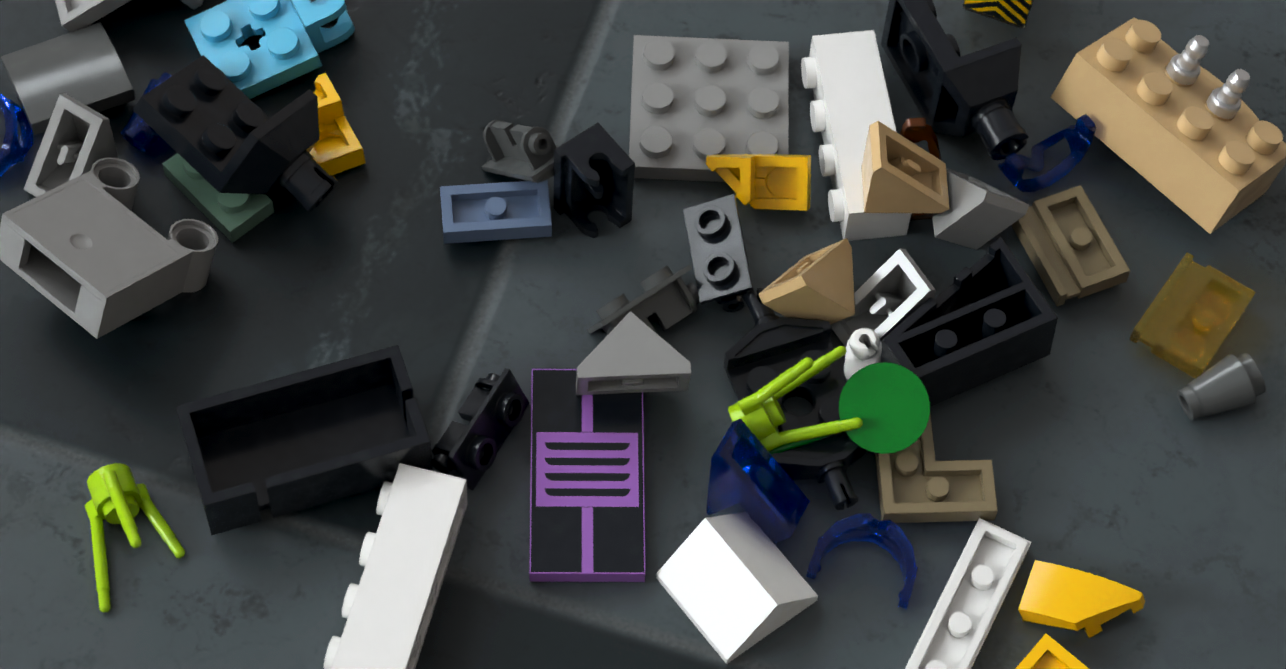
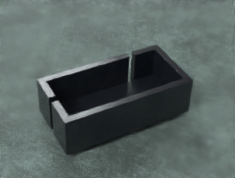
M399 345L175 406L211 535L261 522L260 511L270 508L272 516L275 518L380 488L385 481L393 483L399 463L433 471L431 441L417 399L413 397V387Z

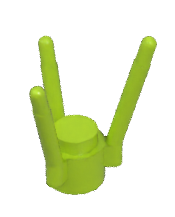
M838 346L815 361L810 357H806L754 394L729 406V415L744 444L750 447L760 442L767 453L783 444L861 428L863 425L862 419L855 417L779 432L778 426L786 423V418L777 400L842 358L847 352L846 348Z
M121 463L103 466L95 470L87 479V487L92 499L84 506L91 525L99 609L103 613H107L111 609L104 519L110 524H121L131 547L138 548L142 542L134 517L139 513V507H141L174 556L182 558L185 555V550L176 538V535L152 502L146 485L142 483L136 484L130 467Z

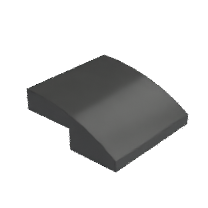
M101 22L0 56L19 104L21 103L34 135L46 131L59 94L66 93L98 113L136 100L126 71Z

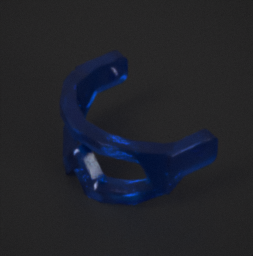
M0 93V108L4 115L6 128L3 145L0 150L1 177L13 164L24 160V157L33 145L34 134L20 105ZM17 121L20 124L21 133L19 141L17 137Z
M1084 114L1077 118L1076 125H1071L1033 146L1031 158L1012 153L998 167L1013 186H1016L1022 192H1036L1046 188L1068 174L1082 160L1092 143L1096 125L1087 114ZM1064 138L1067 139L1071 149V154L1046 174L1032 179H1022L1025 168L1030 171L1040 172L1044 167V151Z
M861 513L835 522L822 536H819L806 577L815 580L817 573L822 568L821 560L839 544L852 541L873 542L888 551L899 563L904 579V587L898 594L900 599L898 606L907 609L918 567L916 566L913 546L898 525L891 520L878 521L869 513Z

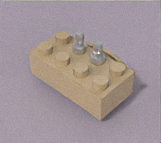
M1133 17L1077 52L1053 92L1051 99L1211 234L1266 193L1286 164V143L1283 141L1282 132L1277 126L1268 121L1259 120L1241 99L1242 93L1249 86L1250 75L1243 69H1237L1228 76L1224 84L1200 66L1201 59L1208 52L1209 41L1202 35H1196L1189 40L1185 50L1179 54L1161 39V32L1153 23Z

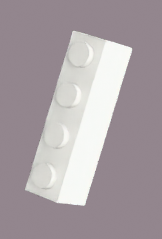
M874 30L812 36L809 57H803L801 60V74L804 88H812L815 101L810 102L813 132H821L824 145L819 146L821 174L823 177L830 176L833 190L828 191L830 219L832 222H840L843 239L847 238L848 241L907 235L912 213H864L861 166L869 125L879 121L896 132Z
M399 463L393 483L388 481L383 483L376 509L377 515L382 517L377 532L368 531L364 538L359 565L365 566L359 585L351 583L347 589L342 607V617L347 618L342 636H333L329 642L324 669L416 668L468 504L466 479Z

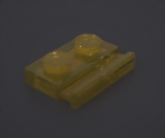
M1187 252L1133 329L1129 340L1136 344L1138 341L1143 342L1152 348L1151 353L1196 379L1205 372L1250 305L1256 292L1210 265L1205 268L1192 261L1194 256Z

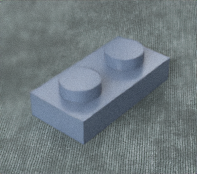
M548 180L538 183L516 181L440 186L444 244L552 237Z

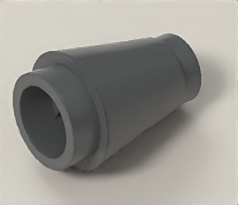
M1244 353L1237 357L1229 354L1188 383L1186 387L1177 390V396L1187 417L1190 420H1194L1198 417H1205L1255 404L1256 397L1265 393L1266 387L1257 364L1249 354Z

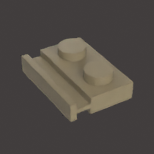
M1081 185L1033 201L1032 206L1028 207L1026 215L1011 225L1057 307L1063 305L1067 299L1076 296L1080 299L1124 283L1128 279L1130 269Z

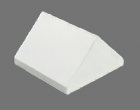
M747 511L704 518L656 573V579L726 664L818 599L815 591Z

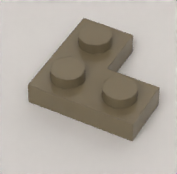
M931 413L924 432L911 446L895 453H875L881 523L978 521L979 518L986 521H995L998 508L992 460L936 461Z

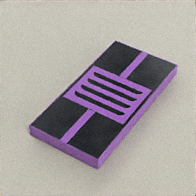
M532 369L529 582H645L643 392L576 395L577 369Z

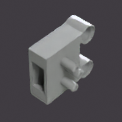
M111 157L98 159L93 163L91 171L3 213L0 224V260L96 339L181 292H196L206 286L219 239L217 232L210 225L195 219L176 221L170 227L168 238L163 237L132 212L140 180L139 171L131 163Z

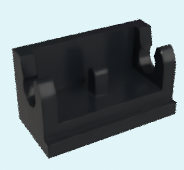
M599 123L594 124L554 149L553 208L559 215L565 213L583 234L592 238L598 236L597 226L587 217L593 211L604 212L608 220L619 228L632 221L635 163Z

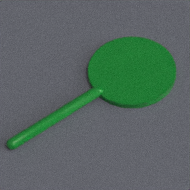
M880 362L861 368L849 378L840 395L839 421L855 417L861 418L863 421L861 428L845 432L858 446L871 452L887 454L906 449L918 440L929 421L930 401L924 384L912 371L898 364ZM827 436L783 444L767 453L765 450H761L744 457L741 463L743 467L749 468L767 461L770 454L784 452Z

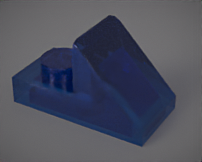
M738 419L731 423L711 458L706 512L708 515H712L739 503L774 544L786 540L792 536L810 500L741 419Z

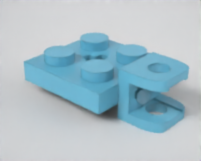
M227 0L184 20L200 55H204L213 65L219 68L249 99L321 67L322 63L318 53L345 41L355 30L353 22L346 11L344 0H315L313 2L311 0ZM338 18L337 23L333 27H321ZM253 35L263 36L259 39L261 47L251 51L247 45L241 47L248 37Z

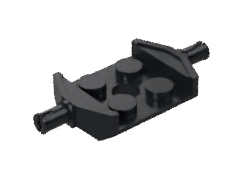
M757 288V296L754 290L745 294L743 299L749 308L755 326L725 353L724 368L738 401L754 394L802 359L810 357L815 361L832 351L834 347L830 340L832 327L829 321L790 317L780 318L775 315L774 310L764 305L758 294L764 288ZM839 359L777 400L786 418V423L778 426L779 432L840 419L839 399L842 389L848 380L844 376V369ZM798 396L808 400L813 406V410L807 415L796 416L789 413L784 408L783 403L790 397ZM844 431L784 452L770 454L765 464L770 475L785 481L817 479L819 484L825 482L836 510H843L845 507L844 503L849 508L858 502V497L855 495L846 474L847 467L860 459L867 450L853 442ZM758 442L759 450H764L761 443Z

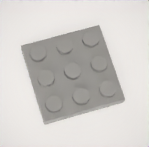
M633 36L629 157L635 163L634 178L725 182L715 171L712 172L708 168L706 156L728 154L788 155L789 42Z

